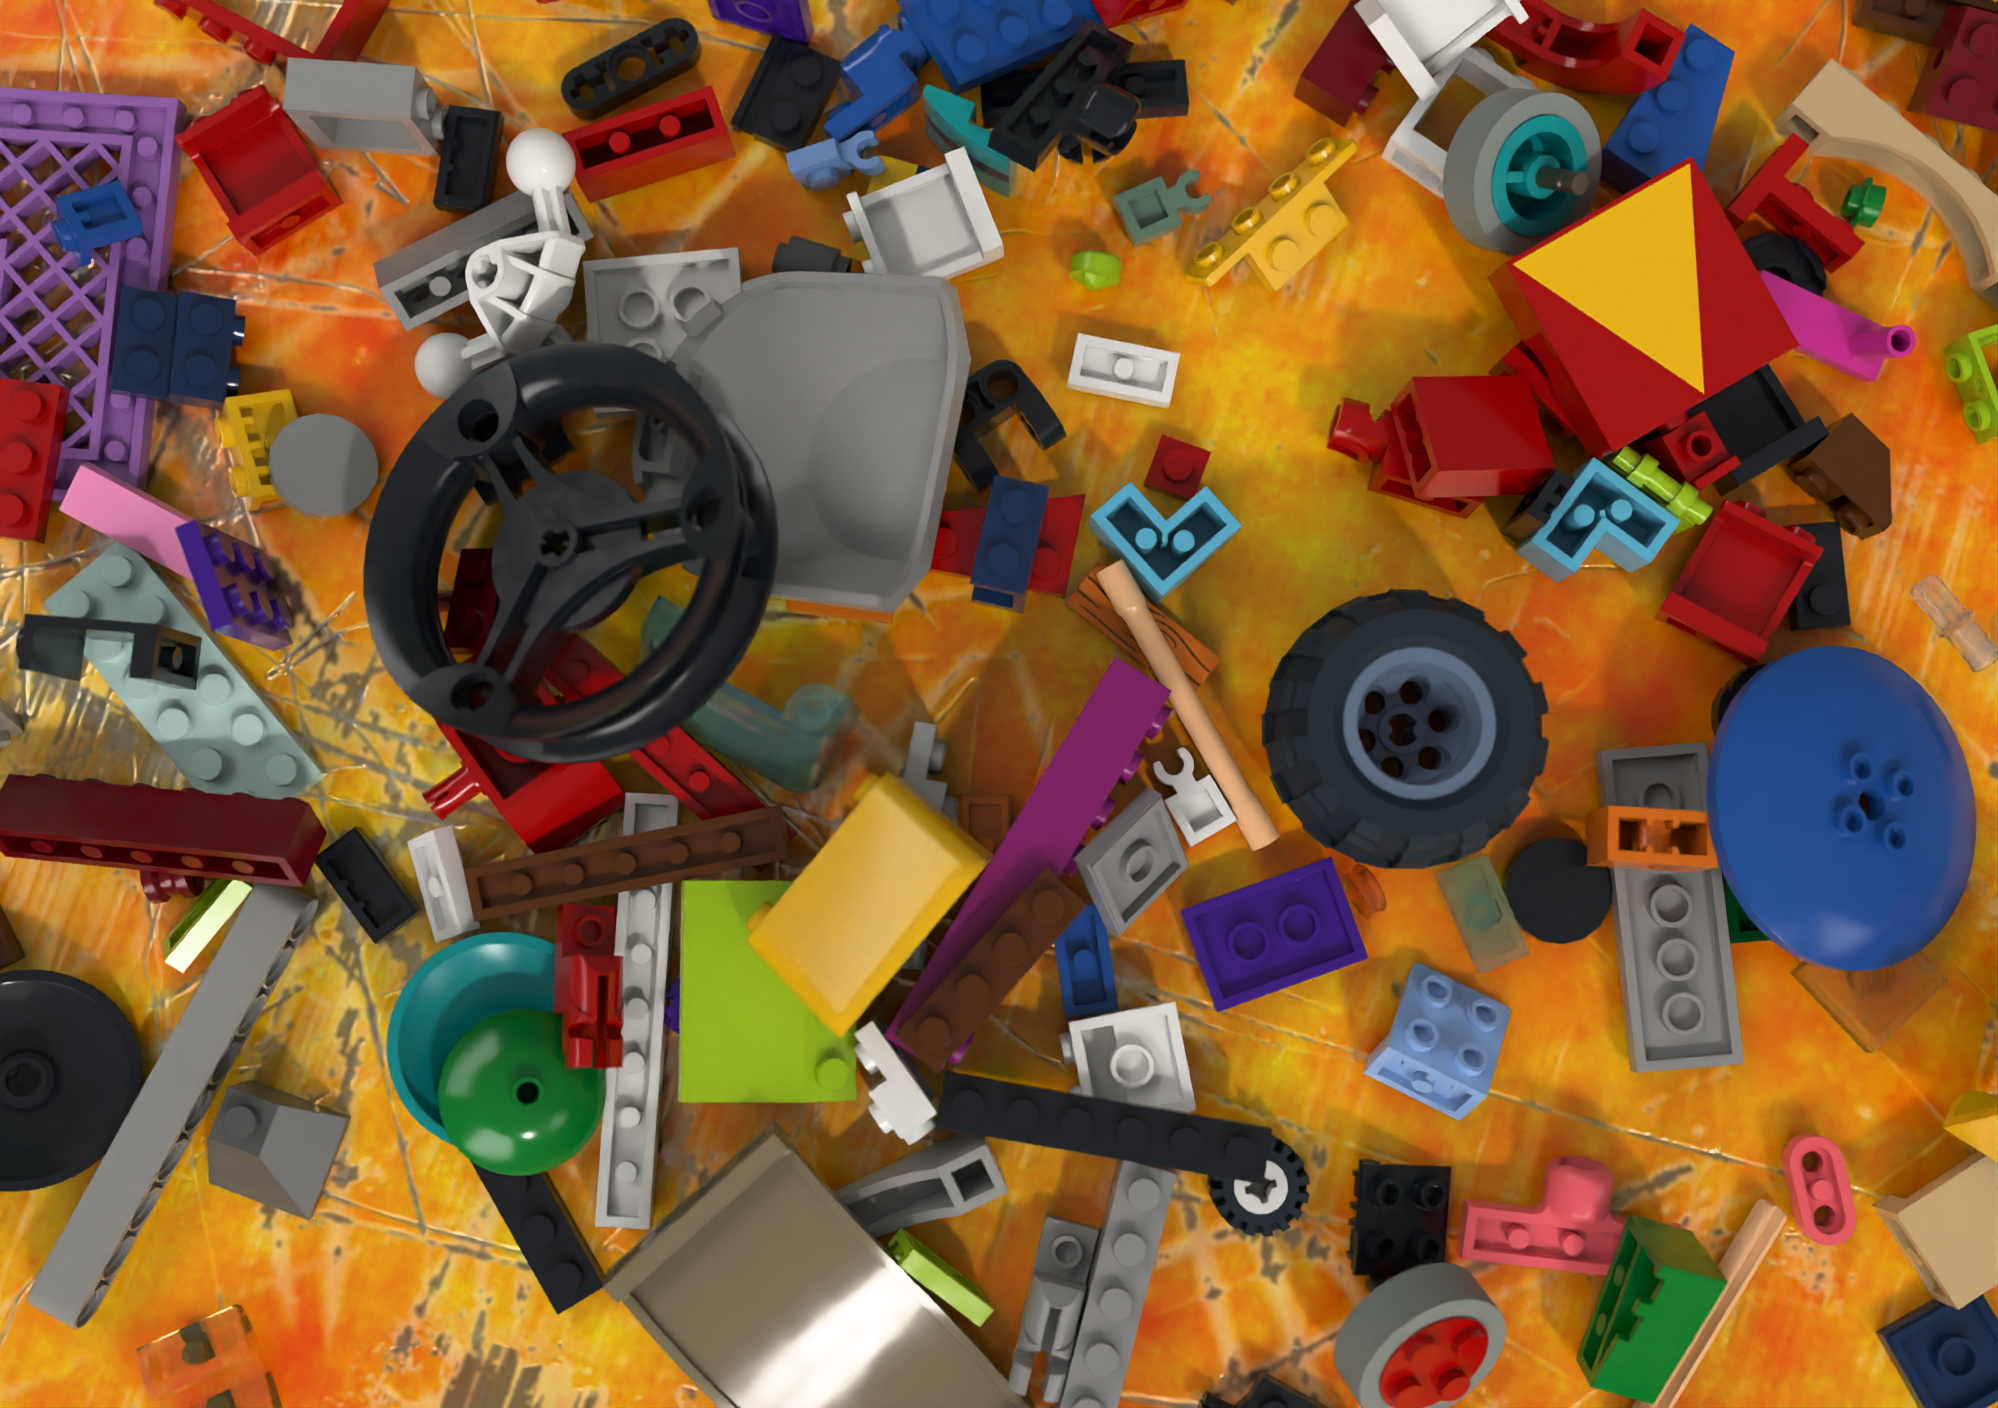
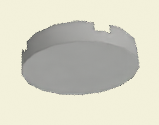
M316 413L298 417L280 430L269 451L268 470L274 491L288 507L307 517L322 519V517L336 516L337 518L351 514L366 502L377 482L379 461L373 443L358 426L340 416Z

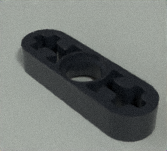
M669 18L571 69L564 76L561 84V93L567 106L578 118L594 120L687 72L698 63L701 57L702 48L697 32L688 21L681 18ZM677 36L681 42H684L685 51L677 54L674 49H670L668 40ZM651 47H654L656 55L659 56L662 65L658 67L655 66L648 51ZM639 58L646 63L645 72L640 78L627 81L619 77L618 69L624 60ZM608 71L614 86L617 88L613 91H610L602 76V73ZM588 84L593 90L595 98L592 101L586 102L578 88Z

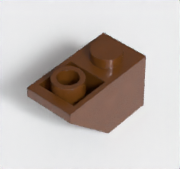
M1851 412L1830 424L1826 428L1830 434L1809 445L1787 468L1797 476L1796 482L1806 494L1820 499L1834 513V520L1840 522V528L1864 540L1885 531L1892 524L1890 449Z

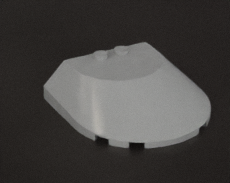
M791 271L763 275L740 284L742 292L734 295L722 304L713 299L700 309L682 327L688 335L677 347L672 357L669 359L661 355L659 360L676 370L699 391L707 402L718 408L737 425L750 441L763 463L774 496L779 532L778 559L770 597L893 613L928 574L931 567L971 364V355L958 290L943 277L921 275ZM638 411L632 449L634 484L643 488L645 502H662L681 498L685 484L698 460L687 443L671 427L656 417ZM676 528L652 534L655 538H659L669 535L680 534L682 532L681 528ZM697 559L682 562L681 564L683 565L681 567L699 578L704 560Z

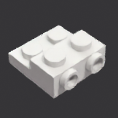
M1175 1001L1122 1011L1114 1010L1067 1020L1069 1032L1059 1033L1065 1065L1076 1064L1080 1084L1069 1087L1070 1092L1183 1112L1197 1110Z
M879 1014L855 1033L859 1043L854 1047V1051L863 1065L872 1075L880 1070L884 1076L869 1091L868 1094L872 1098V1103L867 1107L874 1120L886 1134L894 1129L900 1139L904 1138L906 1143L911 1145L936 1126L934 1124L937 1121L935 1114L938 1113L940 1100L906 1051L884 1037L889 1027Z

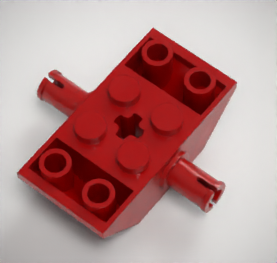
M472 655L462 663H476L479 655ZM542 679L536 694L545 705L569 701L559 693L554 695L544 679ZM434 718L441 732L461 758L460 763L462 765L454 773L422 793L425 801L428 804L431 802L433 805L430 807L432 811L442 821L453 811L482 792L489 797L501 816L534 854L566 848L625 806V792L602 760L580 764H552L523 759L494 747L478 736L450 727Z

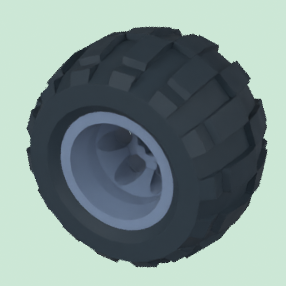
M1390 589L1382 594L1368 597L1359 596L1331 609L1301 633V636L1285 656L1281 658L1269 683L1270 692L1265 714L1262 715V746L1266 748L1272 775L1269 777L1282 804L1286 803L1303 824L1302 829L1323 846L1353 858L1355 862L1383 869H1426L1431 866L1457 862L1484 849L1489 840L1503 829L1510 828L1529 804L1531 797L1527 794L1535 777L1542 775L1547 756L1549 741H1547V738L1542 737V715L1548 713L1549 709L1542 681L1533 682L1522 660L1528 655L1527 652L1508 630L1499 632L1484 620L1486 617L1484 611L1454 597L1446 600L1429 596L1428 592L1422 589ZM1404 683L1413 685L1417 690L1418 699L1413 705L1403 702L1400 698L1399 689ZM1368 693L1374 694L1380 700V710L1375 715L1368 714L1365 711V697ZM1431 711L1440 712L1446 720L1445 728L1440 733L1433 731L1428 725V716ZM1390 719L1400 720L1406 726V729L1402 732V736L1406 740L1403 746L1396 745L1389 739L1393 731L1392 727L1388 724ZM1358 731H1363L1369 736L1371 745L1367 752L1363 749ZM1423 748L1431 750L1436 756V765L1432 770L1422 768L1418 762V754ZM1385 758H1390L1397 763L1399 773L1396 778L1383 771L1381 762Z

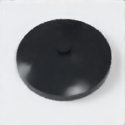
M35 969L0 973V1192L31 1191L70 1179L100 1160L108 1151L139 1095L142 1086V1059L138 1041L130 1023L118 1006L100 990L78 978L63 973Z

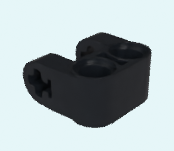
M996 360L981 368L967 379L962 408L969 410L974 418L968 426L958 428L952 458L974 490L981 494L992 486L994 476H1000V474L979 443V438L1014 415H1017L1032 439L1043 451H1046L1067 436L1060 420L1023 370L1016 363L1009 360ZM1006 379L1016 386L1017 391L1010 398L998 399L993 397L988 389L993 382Z

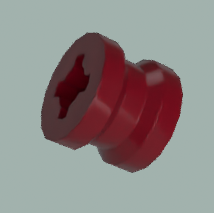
M140 871L143 891L152 904L166 903L174 895L192 898L198 897L203 893L205 877Z

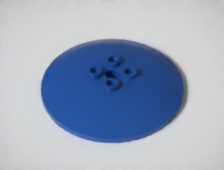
M1821 646L1799 650L1767 664L1742 686L1731 701L1717 730L1710 755L1707 775V810L1712 842L1719 865L1731 891L1748 917L1769 939L1788 953L1810 964L1827 969L1843 971L1875 970L1904 961L1922 950L1944 928L1958 906L1970 875L1976 840V809L1970 772L1956 734L1934 699L1908 673L1876 654L1845 646ZM1861 793L1865 795L1868 801L1869 809L1867 816L1859 807Z

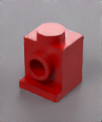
M1686 411L1657 427L1658 433L1641 443L1645 451L1660 462L1658 465L1660 470L1681 484L1686 481L1699 491L1741 464L1736 455H1729L1704 411L1690 415Z

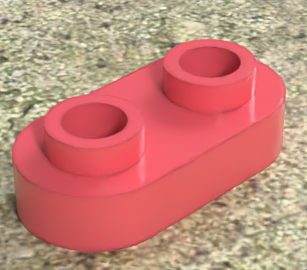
M1814 1134L1795 1136L1786 1144L1782 1152V1167L1795 1224L1799 1231L1810 1240L1827 1246L1841 1244L1852 1235L1857 1220L1843 1155L1837 1145L1827 1138ZM1811 1151L1815 1162L1810 1169L1805 1170L1802 1166V1158L1807 1152ZM1824 1205L1827 1210V1216L1823 1222L1817 1224L1814 1219L1815 1210L1819 1206Z

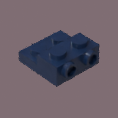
M122 286L110 393L222 410L226 396H237L239 387L240 366L230 365L232 345L242 346L245 315L235 314L236 300L180 291L178 296Z

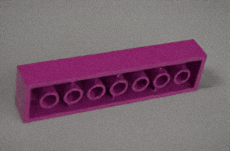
M1116 657L1113 659L884 1037L915 1055L894 1036L1045 868L1049 869L1057 878H1059L1062 872L1069 877L1073 875L1077 869L1074 858L1086 847L1080 841L1089 826L1096 831L1101 829L1117 802L1108 796L1117 781L1125 786L1145 755L1136 750L1143 737L1146 736L1153 740L1171 714L1173 708L1165 704L1171 690ZM974 1032L949 1059L950 1062L958 1065L974 1038Z

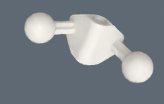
M532 128L523 131L513 139L506 154V168L511 181L520 191L532 197L539 233L500 239L477 249L470 256L466 265L465 277L470 303L487 333L472 340L457 333H439L428 338L418 349L415 357L416 376L422 387L437 398L447 400L459 388L484 372V369L523 352L539 348L549 332L553 331L557 325L556 319L559 314L568 307L571 301L573 288L576 283V272L581 255L585 252L586 248L584 239L571 235L563 191L567 189L574 178L576 170L574 152L565 138L553 130Z

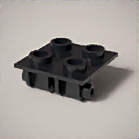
M1359 1159L1358 1168L1352 1169V1175L1355 1176L1354 1196L1358 1197V1201L1350 1202V1208L1357 1210L1356 1217L1349 1218L1348 1221L1349 1225L1356 1228H1351L1350 1248L1346 1251V1258L1351 1259L1350 1269H1352V1274L1396 1276L1418 1266L1444 1263L1451 1167L1380 1164L1381 1161Z

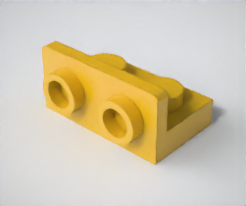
M290 389L225 398L221 417H215L214 419L219 445L222 449H230L234 466L228 468L232 492L235 498H244L248 512L259 510L262 502L281 499L274 491L270 480L268 459L270 448L280 430L298 418Z

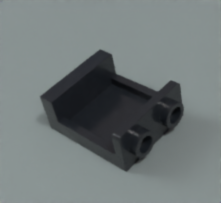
M1769 364L1764 365L1686 410L1688 415L1704 411L1729 455H1736L1741 463L1713 482L1720 496L1734 490L1830 434L1819 416L1805 423Z

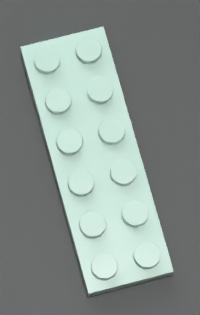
M117 541L42 603L52 616L152 623L202 637L196 690L176 689L129 678L133 643L85 639L84 647L86 658L195 789L215 794L231 795L235 792H242L257 798L281 800L284 797H293L300 799L328 775V772L148 557Z

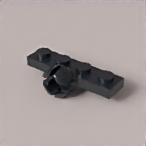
M1185 59L1125 63L1110 81L1137 96L1143 104L1142 114L1139 113L1135 119L1188 116L1189 97ZM1046 68L1014 70L980 85L983 128H994ZM1069 134L1063 137L1057 144L1059 154L1070 163L1083 165L1081 144L1083 142L1079 141L1076 135ZM1091 147L1093 164H1098L1111 157Z

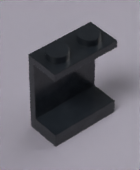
M25 614L23 628L20 629L16 638V653L19 657L18 669L80 681L85 639L133 643L129 678L176 689L196 690L202 637L163 625Z

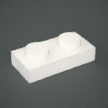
M1078 333L1067 388L1168 409L1180 353Z
M452 825L430 830L407 841L435 943L451 940L480 929L479 921L474 922L463 867L464 855L460 844L455 839Z

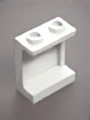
M1361 0L1354 5L1358 14L1423 103L1440 90L1432 75L1508 16H1513L1520 25L1529 18L1520 4L1521 0Z
M964 146L944 154L945 164L862 197H858L856 191L846 195L852 210L842 213L853 243L864 240L871 259L861 262L866 274L940 276L948 280L1004 257L1003 243Z

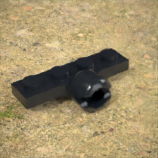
M1088 20L991 130L987 147L1033 172L1036 171L1062 138L1069 134L1076 135L1079 141L1105 155H1118L1134 135L1137 128L1135 117L1139 113L1142 114L1143 104L1137 96L1110 82L1128 61L1134 43Z

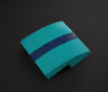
M926 84L922 93L926 134L943 155L964 146L979 183L1009 198L1017 180V163L987 147L991 131L977 126L976 103Z

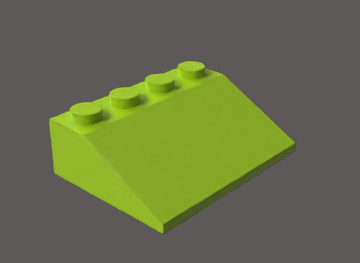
M681 881L679 1102L813 1103L856 1101V1053L854 1047L857 1045V1037L855 1036L857 1021L839 1038L815 1016L746 942L752 934L745 927L750 918L766 901L774 907L795 881Z

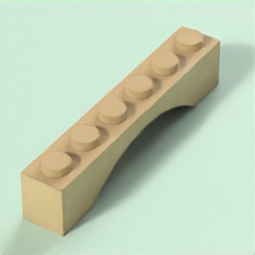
M1831 58L1772 124L1788 137L1794 132L1810 146L1805 151L1811 156L1838 157L1864 163L1892 175L1914 190L1938 214L1953 236L1965 265L1969 288L1998 311V196L1982 183L1976 172L1968 167L1961 166L1945 153L1935 138L1926 133H1921L1903 118L1899 109L1894 104L1880 99L1862 84L1859 76L1853 70L1841 66Z

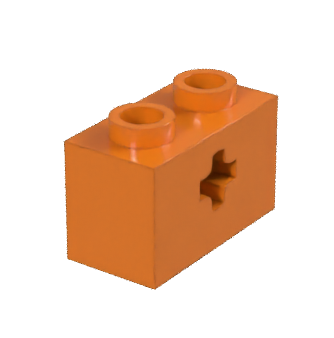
M1607 805L1588 812L1587 866L1688 873L1718 868V859L1708 822V812Z

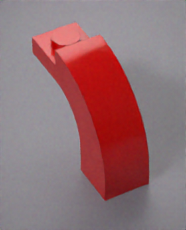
M1521 0L1520 4L1529 16L1526 21L1520 25L1513 16H1508L1484 36L1521 57L1522 60L1518 68L1541 80L1583 93L1622 96L1647 91L1666 81L1687 34L1644 8L1622 21L1601 24L1571 17L1542 0Z

